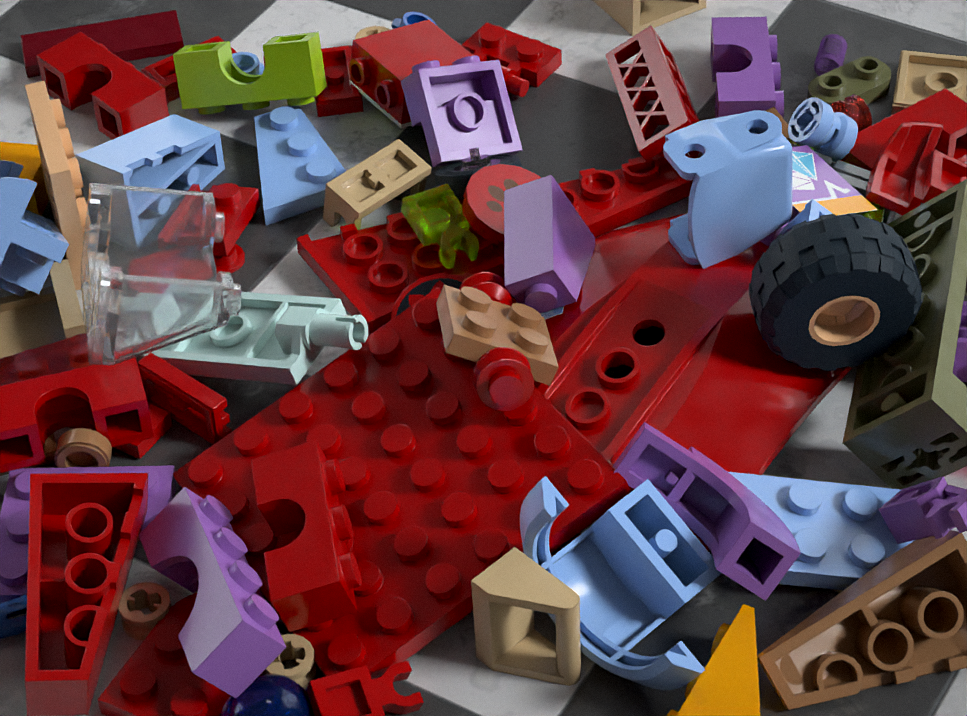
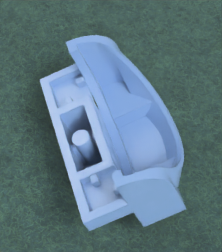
M0 160V288L19 296H24L26 289L40 294L54 261L61 263L69 243L52 220L26 209L37 183L29 179L19 178L24 166L13 161Z

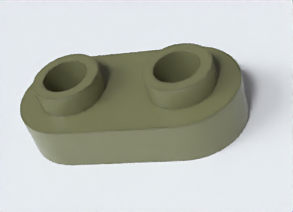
M871 56L860 57L814 78L808 85L807 99L817 97L829 104L833 109V113L842 112L845 115L888 94L891 70L888 65L878 58Z

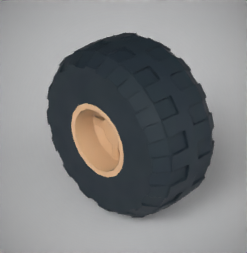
M850 213L837 216L835 214L822 215L820 218L808 222L805 220L794 225L784 235L780 234L771 242L767 251L763 252L752 270V278L749 283L752 311L762 339L766 341L769 349L777 356L806 369L819 368L822 371H831L848 366L852 368L864 364L863 362L871 358H878L888 351V348L896 342L899 343L907 334L922 304L921 292L923 291L917 267L902 236L900 237L892 227L883 222Z

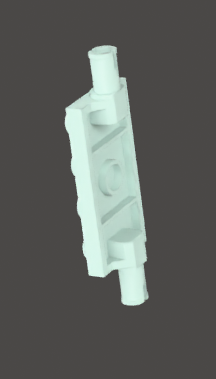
M172 287L165 296L140 295L137 300L104 296L99 299L101 303H96L93 309V319L98 328L130 330V340L119 352L121 359L135 356L138 362L152 352L187 375L297 385L325 346L359 350L362 347L361 343H365L368 337L366 319L362 315H347L339 298Z

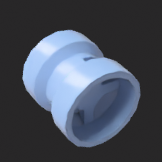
M817 97L804 100L793 112L788 124V135L792 141L800 146L807 145L810 148L813 147V151L831 157L833 162L841 160L850 152L858 134L856 121L842 112L833 113L832 107Z

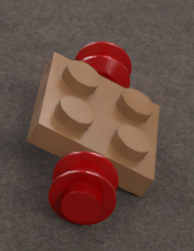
M479 272L466 278L459 289L447 285L443 286L436 306L445 351L448 354L477 362L474 368V379L478 396L486 406L497 411L514 410L529 400L533 393L534 381L551 385L559 366L545 318L530 306L521 303L513 304L510 292L505 287V280L502 277L491 272Z

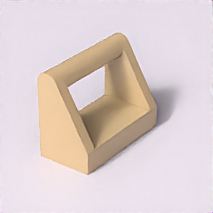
M514 547L471 580L476 658L493 671L561 685H575L581 678L580 597L574 590ZM534 611L555 614L556 645L534 629Z

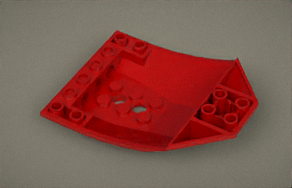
M684 214L612 230L596 238L595 248L577 302L565 305L562 314L545 319L559 366L550 386L534 381V386L612 466L641 425L646 422L687 450L692 446L727 472L763 475L795 431L824 397L852 369L848 366L831 371H822L819 368L806 369L799 367L774 354L769 349L766 341L762 339L751 307L749 283L751 282L754 266L769 246L759 241L740 254L705 269L700 264H688L668 239L670 220ZM651 326L658 327L665 333L659 343L651 346L640 345L633 339L638 330L647 329ZM621 365H626L633 369L629 375L619 379L610 378L605 375L608 369ZM693 532V534L698 538V540L703 544V546L709 551L710 549L702 541V539L695 532Z

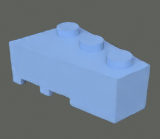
M172 114L76 155L84 186L83 193L91 221V231L137 250L164 225L192 184H199L200 190H202L225 169L220 131L176 114Z

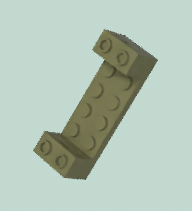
M967 179L887 224L900 237L902 236L914 259L923 291L921 292L922 304L913 324H911L907 334L899 343L893 344L888 348L887 352L878 358H871L863 362L864 364L857 366L842 444L892 489H904L935 478L945 477L967 466V386L953 374L964 297L967 295Z

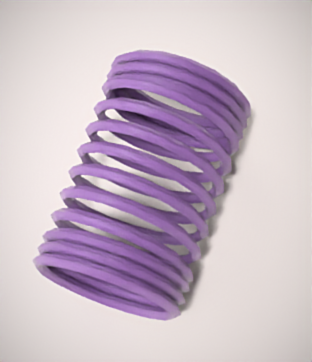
M829 34L822 38L814 64V70L819 76L825 74L824 72H829L826 70H834L843 65L847 51V43L843 37L837 34Z

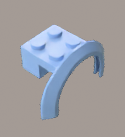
M546 476L542 478L527 494L521 506L520 532L523 552L579 595L581 652L613 674L658 690L679 689L704 672L703 666L682 641L658 656H642L629 652L633 646L722 574L716 570L713 556L649 479L613 505L590 528L551 557L549 548L551 526L569 504ZM548 613L556 624L555 614Z

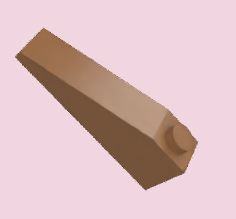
M951 530L939 539L930 536L913 541L887 557L759 653L757 659L784 707L788 710L855 695L861 690L890 683L901 684L914 681L916 677L945 670L952 672L967 668V541L962 532L959 533L958 531Z

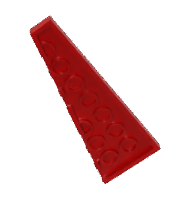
M660 152L647 161L642 156L629 159L628 163L622 164L621 169L614 171L595 170V168L579 171V179L558 183V185L596 238L689 197L693 180H685L680 177L664 157V153ZM687 153L685 154V156H687L688 158H692ZM463 200L439 203L436 208L430 209L429 214L420 216L403 215L402 212L387 215L386 224L357 230L354 223L340 226L339 235L311 241L308 234L296 238L298 254L333 295L341 299L343 306L352 316L362 315L366 319L368 335L390 321L392 307L402 291L419 278L437 273L455 274L468 278L479 272H491L505 278L504 242L500 241L499 246L488 242L471 228L463 215Z

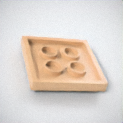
M45 81L26 84L25 89L48 197L56 227L69 243L64 256L65 259H68L75 289L80 290L94 287L90 266L99 265L93 237L83 236L90 234L89 227H91V221L85 197L80 198L82 196L81 188H84L77 157L73 158L75 157L69 129L68 127L66 128L60 99L50 100Z

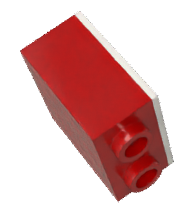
M425 20L353 40L352 57L349 62L350 83L397 126L404 128L412 124L401 80L412 74L411 68L419 63L438 60L440 66H449L458 59L474 55L433 22Z

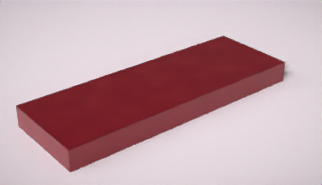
M176 10L20 35L27 78L41 76L37 60L38 54L79 32L84 33L97 43H102L110 52L125 62L174 54L184 47Z

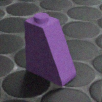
M552 175L505 190V287L517 303L530 306L539 313L548 312L552 309L577 302L595 248L594 235Z

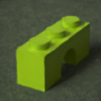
M319 32L282 35L271 38L262 45L265 68L263 74L260 75L245 73L235 64L230 41L184 46L173 54L182 109L198 108L199 114L206 115L225 111V105L242 104L243 110H257L270 106V101L286 99L288 106H299L314 102V97L327 87Z

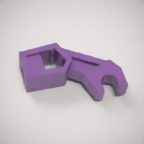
M944 476L904 488L878 509L897 544L930 536L939 539L955 527L959 533L967 531V489L948 485Z

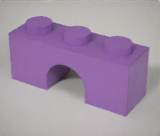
M767 16L711 17L710 60L712 82H716L715 118L753 110L766 111L772 107H775L779 114L784 117V92L775 91L780 90L781 85L780 62H777V35H769Z

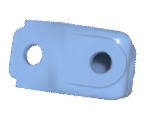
M753 110L702 120L665 135V143L663 145L664 157L680 177L685 180H693L689 195L688 213L670 220V228L668 230L669 242L686 263L691 265L700 264L705 269L740 254L789 222L792 216L793 149L791 143L782 134L781 121L773 113ZM690 151H700L703 153V156L700 158H688L685 154Z

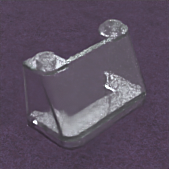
M90 183L80 276L89 365H115L228 325L230 315H239L241 284L233 283L230 272L219 271L217 273L213 245L214 242L221 243L223 240L225 217L224 212H216L213 193Z

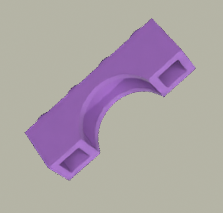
M184 487L139 534L151 568L192 593L198 591L192 612L178 635L192 673L237 699L286 648V645L276 625V622L279 620L278 614L265 601L260 590L263 582L260 576L249 566L244 555L248 549L232 529L230 521L233 519L232 514L215 497L207 495L203 499Z

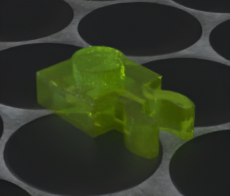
M448 184L403 198L401 212L423 246L438 243L440 246L439 260L443 266L448 269L454 267L455 249L465 251L471 261L477 260L479 241L469 231L470 225L463 215L462 205Z

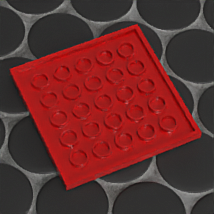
M438 287L370 334L366 342L361 343L362 347L359 350L349 349L173 473V477L181 489L186 487L203 499L207 495H211L230 511L233 519L230 521L232 529L246 545L248 551L244 555L247 562L260 576L263 585L260 587L262 595L275 610L270 601L264 553L290 544L300 535L302 530L277 537L274 535L257 506L251 459L317 440L327 460L335 458L338 461L345 482V492L338 493L339 505L344 504L353 528V538L345 540L347 552L354 554L362 580V586L354 588L357 612L291 632L292 634L303 636L311 643L314 649V662L324 676L367 665L372 679L381 677L390 666L406 661L473 611L471 580L514 547L524 553L520 532L521 506L527 494L545 476L569 504L551 526L549 534L550 554L601 517L608 509L631 492L627 481L619 472L614 473L615 468L535 386L529 400L514 410L497 411L489 408L480 400L474 379V368L477 362L448 354L445 351L436 306L441 293Z

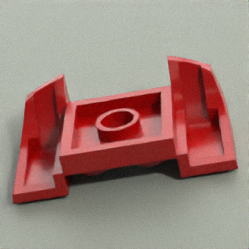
M902 123L883 145L872 167L865 198L903 216L919 207L921 203H926L966 180L967 164L934 150L943 129L942 124Z

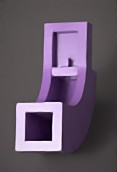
M646 422L641 425L613 465L615 468L614 473L619 472L627 481L628 486L633 489L649 479L683 522L710 549L716 570L765 601L801 554L797 541L787 526L751 490L692 446L687 450Z

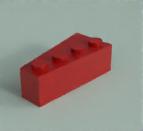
M148 473L30 474L25 654L27 716L89 715L119 611L120 600L125 590L140 538L139 534L142 531L147 513Z

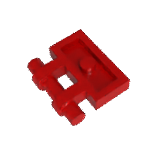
M487 22L461 45L472 55L479 56L481 62L490 60L500 61L508 95L511 93L524 97L528 92L529 85L538 88L562 65L561 49Z

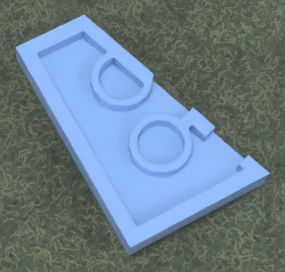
M283 106L271 112L255 116L254 122L265 224L269 225L324 206L326 183L346 172V170L299 106Z

